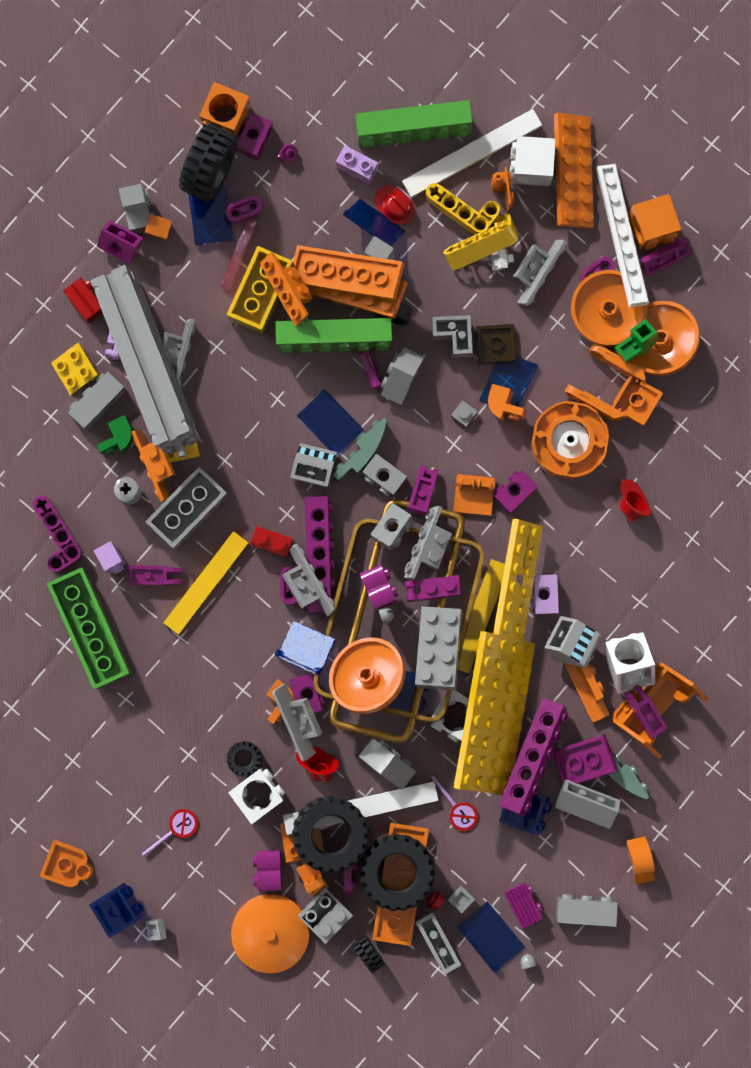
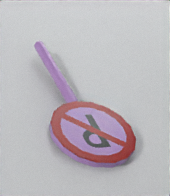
M432 776V780L453 805L449 814L452 826L460 831L472 829L478 820L476 808L467 802L456 804L437 778Z
M188 809L175 811L169 820L171 831L144 851L142 855L146 856L173 834L180 838H187L193 835L198 827L196 815Z

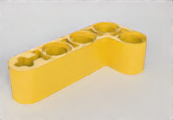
M432 183L427 186V202L473 235L491 228L499 216L500 206L495 201L487 202L477 212L441 185ZM431 192H438L437 195L431 196ZM447 201H451L455 206L447 208L444 204ZM493 208L496 214L489 215L486 210ZM462 212H466L469 214L470 217L468 219H462L460 217V214ZM477 223H482L485 226V228L483 230L476 229L475 225Z
M503 214L496 218L494 227L445 249L444 255L451 269H460L516 243L519 240L518 230L510 214Z

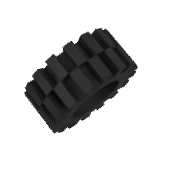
M242 741L234 744L227 753L226 762L228 768L238 776L254 774L261 766V751L252 742ZM242 751H247L251 754L252 761L248 766H241L237 762V755Z
M364 935L352 944L357 955L372 974L385 965L381 955L367 936Z

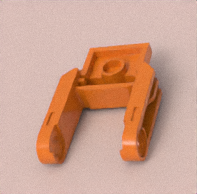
M593 343L588 351L590 355L629 377L613 401V406L586 391L582 392L571 386L570 383L564 393L579 403L591 406L598 414L612 422L629 418L644 427L663 393L646 383L643 369L631 362L626 364L620 356L599 344Z

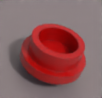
M439 891L429 895L427 898V908L436 911L441 907L444 898Z

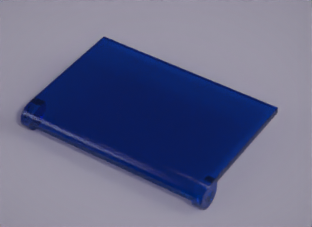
M226 185L222 186L214 199L208 202L188 194L195 245L234 241L232 223L226 216V209L229 206Z
M359 199L343 213V216L368 234L377 237L390 246L405 233L403 228L391 222L386 216L362 199Z
M516 356V363L496 364L479 401L488 405V396L492 384L511 389L513 397L510 405L519 407L537 370L538 364Z
M325 389L297 415L329 450L337 452V455L364 430Z
M293 621L280 650L277 649L275 651V656L316 675H320L336 639Z
M488 901L457 927L494 973L525 947Z

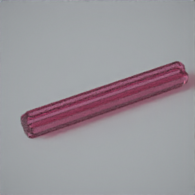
M247 219L221 282V287L230 290L257 226V222L253 219Z

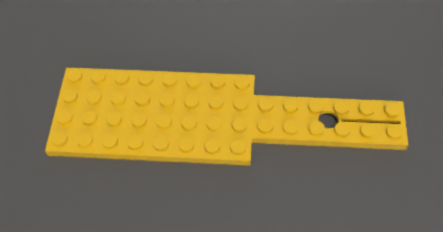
M513 519L494 632H480L454 788L503 795L515 766L533 655L535 653V643L524 641L543 529V526L520 519ZM522 574L523 583L520 586L519 583H516V578Z

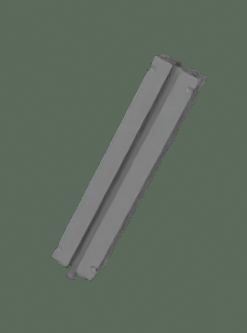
M126 265L112 270V273L109 275L103 274L90 281L95 289L98 302L149 434L152 436L154 446L168 454L177 451L179 458L187 455L183 444L185 446L192 445L200 436L195 429V423L142 288L138 283L137 275L130 271Z

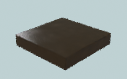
M514 324L476 326L478 365L516 363Z

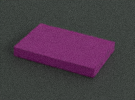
M605 734L553 751V757L563 784L566 779L579 784L618 771Z

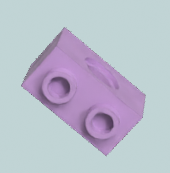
M344 145L336 160V168L370 185L378 170V162Z
M110 541L94 550L104 571L117 574L124 570L123 566L126 565V562L116 544Z
M535 575L530 610H534V615L558 614L557 575ZM543 589L548 592L547 600L539 598L540 590Z

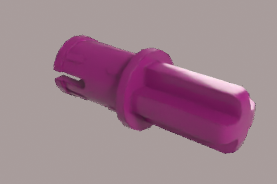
M362 352L359 357L365 370L363 373L367 375L371 389L381 387L382 383L377 373L378 367H375L370 352Z

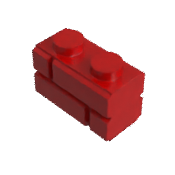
M79 278L72 285L65 288L63 292L85 321L90 323L103 312L97 296L92 292L94 288L88 280L84 282L82 278Z
M256 526L250 545L288 558L294 539Z

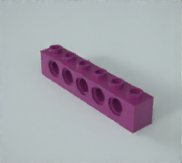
M328 496L305 497L306 560L308 564L313 566L315 573L318 569L326 571L325 578L318 579V581L323 583L327 591L326 595L334 602L335 597H331V589H335L334 577L331 578L330 570H334V558H330V551H333V539H329V532H333V520H329V513L332 512V501H328ZM316 512L324 514L322 521L317 522L314 520ZM317 531H323L325 538L317 541L314 538V534ZM323 550L326 553L325 558L317 560L315 552ZM318 600L308 605V613H325Z
M542 698L499 802V806L502 809L522 817L530 811L531 799L539 789V779L544 776L546 762L553 755V745L561 735V725L568 718V709L564 705ZM553 718V724L546 726V721ZM542 736H546V741L543 744H539V739ZM539 754V759L531 762L532 756ZM527 772H532L531 778L524 780V775ZM524 790V795L521 798H517V792Z

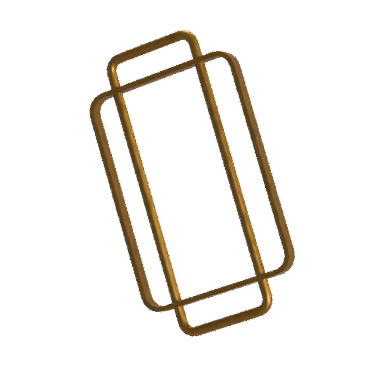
M400 499L389 501L384 506L381 518L392 503L398 507L408 509L409 501ZM442 509L440 516L457 521L455 536H451L449 540L453 544L444 577L453 575L460 545L475 548L480 553V560L461 631L460 661L484 566L485 555L478 543L462 539L465 528L464 518L455 511ZM364 519L355 525L334 601L335 611L329 619L314 676V687L321 696L333 700L329 718L335 727L387 741L402 743L411 737L416 720L435 723L445 717L452 691H446L442 710L435 717L417 715L424 690L417 687L410 713L388 707L379 710L408 718L405 732L402 735H396L340 721L337 718L340 704L332 694L323 692L319 686L358 534L364 526H377L379 520ZM393 524L389 529L397 530L398 525ZM411 528L408 532L405 531V533L419 536L420 529ZM376 541L374 542L367 570L377 565L381 544ZM364 584L348 645L357 641L368 599V593ZM439 598L437 607L444 608L447 598Z

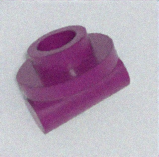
M289 142L282 147L277 158L286 163H291L297 157V148Z

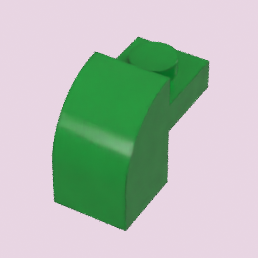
M644 319L630 329V337L615 347V351L627 364L639 355L642 357L654 346L657 341L658 332Z
M124 415L108 423L114 437L97 445L102 455L114 453L117 451V447L124 453L131 447L133 443V429L128 418Z

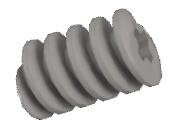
M124 477L116 482L114 494L123 503L131 505L138 502L141 498L142 488L132 478Z

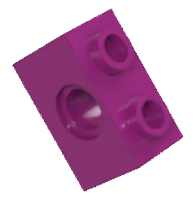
M251 113L250 117H246L243 123L244 130L242 134L237 136V152L258 161L273 129V123ZM251 133L258 134L256 139H249L248 136Z
M109 220L100 232L97 247L130 264L139 253L143 237Z
M523 470L520 473L515 471L508 478L510 482L506 486L502 484L494 491L496 493L494 499L508 514L512 513L538 488ZM516 486L520 491L519 495H511L509 488Z
M312 673L289 680L295 700L304 699L303 691L311 689L313 691V698L309 700L313 712L316 713L323 710L322 706H325L323 696L318 695L314 687Z

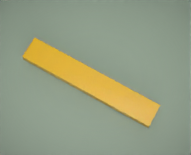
M233 531L163 623L179 635L249 543Z
M493 559L489 563L473 606L459 661L458 670L468 674L477 654L480 632H485L502 585L505 564Z

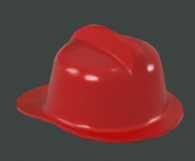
M385 185L377 190L374 197L375 205L391 222L402 225L411 221L414 217L415 207L411 199L404 192L393 185Z
M624 479L620 485L623 494L620 502L621 511L626 515L629 522H634L641 516H649L651 509L641 487L633 480Z
M313 746L315 754L306 761L302 762L298 752L296 753L297 762L308 771L309 776L315 781L330 782L333 773L339 767L336 758Z

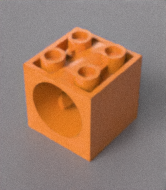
M214 82L199 115L202 128L205 125L213 124L237 137L238 134H241L243 123L250 113V98L248 95ZM221 106H232L237 114L230 121L219 122L215 120L213 113Z
M670 194L635 204L628 214L640 250L646 249L648 251L656 248V245L661 243L664 245L673 243L682 230Z

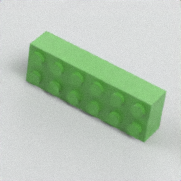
M469 100L356 113L358 146H363V148H372L374 145L379 144L390 146L395 142L408 144L412 140L426 142L430 138L443 140L455 135L456 137H465L467 134H470L472 126Z
M391 318L305 320L298 326H295L292 321H276V346L282 354H292L293 351H300L306 354L312 353V350H319L320 353H329L331 350L350 352V349L365 352L376 348L377 351H387L388 348H392Z
M79 568L48 582L47 586L93 690L100 689L132 674L86 569Z

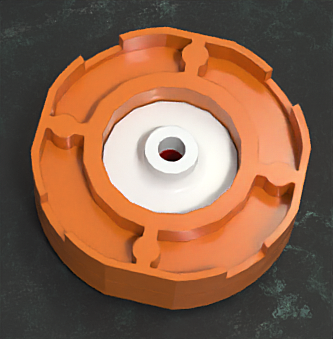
M570 401L556 403L540 415L533 427L531 439L533 457L540 468L553 477L570 480L585 477L593 472L606 456L609 439L608 428L597 411L587 404ZM567 438L571 439L572 443H569Z

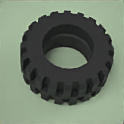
M213 124L205 125L200 130V133L197 134L184 161L181 177L179 178L181 190L205 202L213 200L230 171L237 150V137Z
M333 796L315 798L316 800L308 802L303 809H300L297 818L294 820L292 830L294 848L299 857L316 871L319 870L322 873L346 871L350 869L352 864H356L359 861V857L364 855L366 851L365 846L369 840L367 838L369 830L366 825V819L356 806L343 798ZM325 816L339 817L348 828V840L345 846L334 853L320 851L312 840V830L315 823Z
M386 835L373 842L366 850L361 862L360 879L365 893L373 903L375 902L379 907L387 908L389 911H406L408 908L418 906L421 901L423 902L427 898L428 893L431 892L435 880V867L428 849L419 840L409 835ZM392 854L406 855L413 861L416 867L414 882L408 888L401 891L388 889L379 877V867L382 861Z

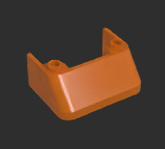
M664 663L655 664V684L642 687L646 695L650 697L660 716L663 715L674 700L685 703L694 694L706 702L709 700L693 682ZM632 690L631 693L633 694L636 701L638 702L639 700H641V698L636 694L635 690ZM625 699L613 713V722L643 748L660 759L661 755L652 747L656 737L654 739L648 737L633 712L631 705Z

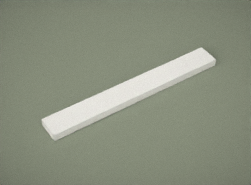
M532 109L402 180V184L410 198H413L426 191L428 185L432 183L438 184L515 142L517 136L524 137L542 127V124Z
M616 164L597 166L596 171L628 306L631 308L648 305L649 301Z
M433 781L406 787L403 790L397 789L348 801L356 806L364 817L438 801L435 782ZM298 812L282 815L287 835L292 834L293 823L298 816ZM325 816L315 823L313 829L344 821L336 816Z

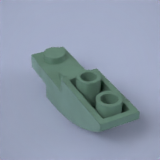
M378 418L371 424L370 427L372 429L367 433L365 431L356 438L358 440L356 446L360 450L358 452L354 450L347 457L349 460L344 465L341 462L333 469L335 472L333 477L338 482L351 470L358 475L373 458L385 432L387 423L385 418L382 420Z
M614 753L613 757L618 771L608 774V776L628 792L643 799L650 798L647 794L649 789L645 783H640L637 779L639 774L633 766L629 767L628 764L620 767L621 761Z

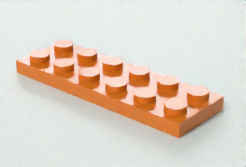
M556 113L554 114L557 226L591 229L594 228L590 117Z
M297 245L292 267L299 271L303 282L308 287L393 301L396 299L405 265L402 261Z
M400 280L395 301L308 287L311 296L395 319L408 283Z
M390 822L389 835H409L419 840L426 847L429 828ZM403 854L389 855L384 860L381 882L388 889L394 891L408 888L416 877V867L413 861ZM377 905L372 940L411 946L417 906L408 908L406 911H389V909H383Z

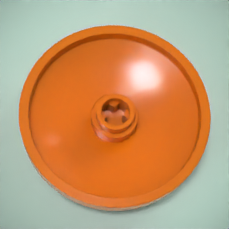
M615 270L598 271L582 280L573 294L570 307L572 321L578 332L588 341L608 347L617 346L629 338L630 329L646 319L648 309L647 305L629 308L621 272Z
M670 301L649 303L647 305L646 320L658 332L657 341L642 357L639 355L630 362L643 369L644 373L649 375L665 376L676 373L686 367L697 353L700 343V332L697 322L689 310L680 304Z
M363 638L352 642L337 655L329 673L331 693L335 700L350 712L357 714L377 712L388 706L401 691L405 680V663L399 651L383 639Z
M262 894L247 901L236 914L231 930L232 944L240 960L251 969L262 973H279L295 965L305 953L309 942V927L298 917L303 911L300 906L290 898L279 894Z

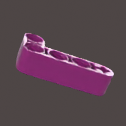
M45 496L36 497L33 501V508L60 549L48 558L47 566L53 572H64L82 560L83 550L52 501ZM42 501L46 503L45 507L48 511H50L49 513H46L44 509L39 508L41 507ZM56 516L58 519L57 524L50 526L49 519ZM66 532L68 535L67 540L60 542V534ZM76 548L78 550L77 557L70 558V550ZM56 559H60L62 562L61 567L58 569L53 567V562Z

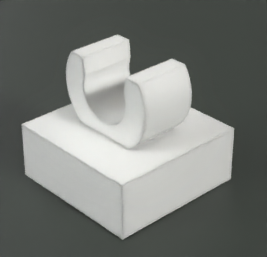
M506 249L491 254L492 270L501 271L508 268L507 264L514 262L513 254L506 255Z

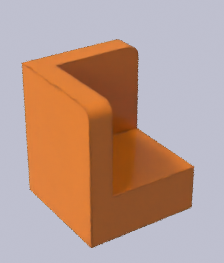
M150 214L144 234L166 241L172 221Z

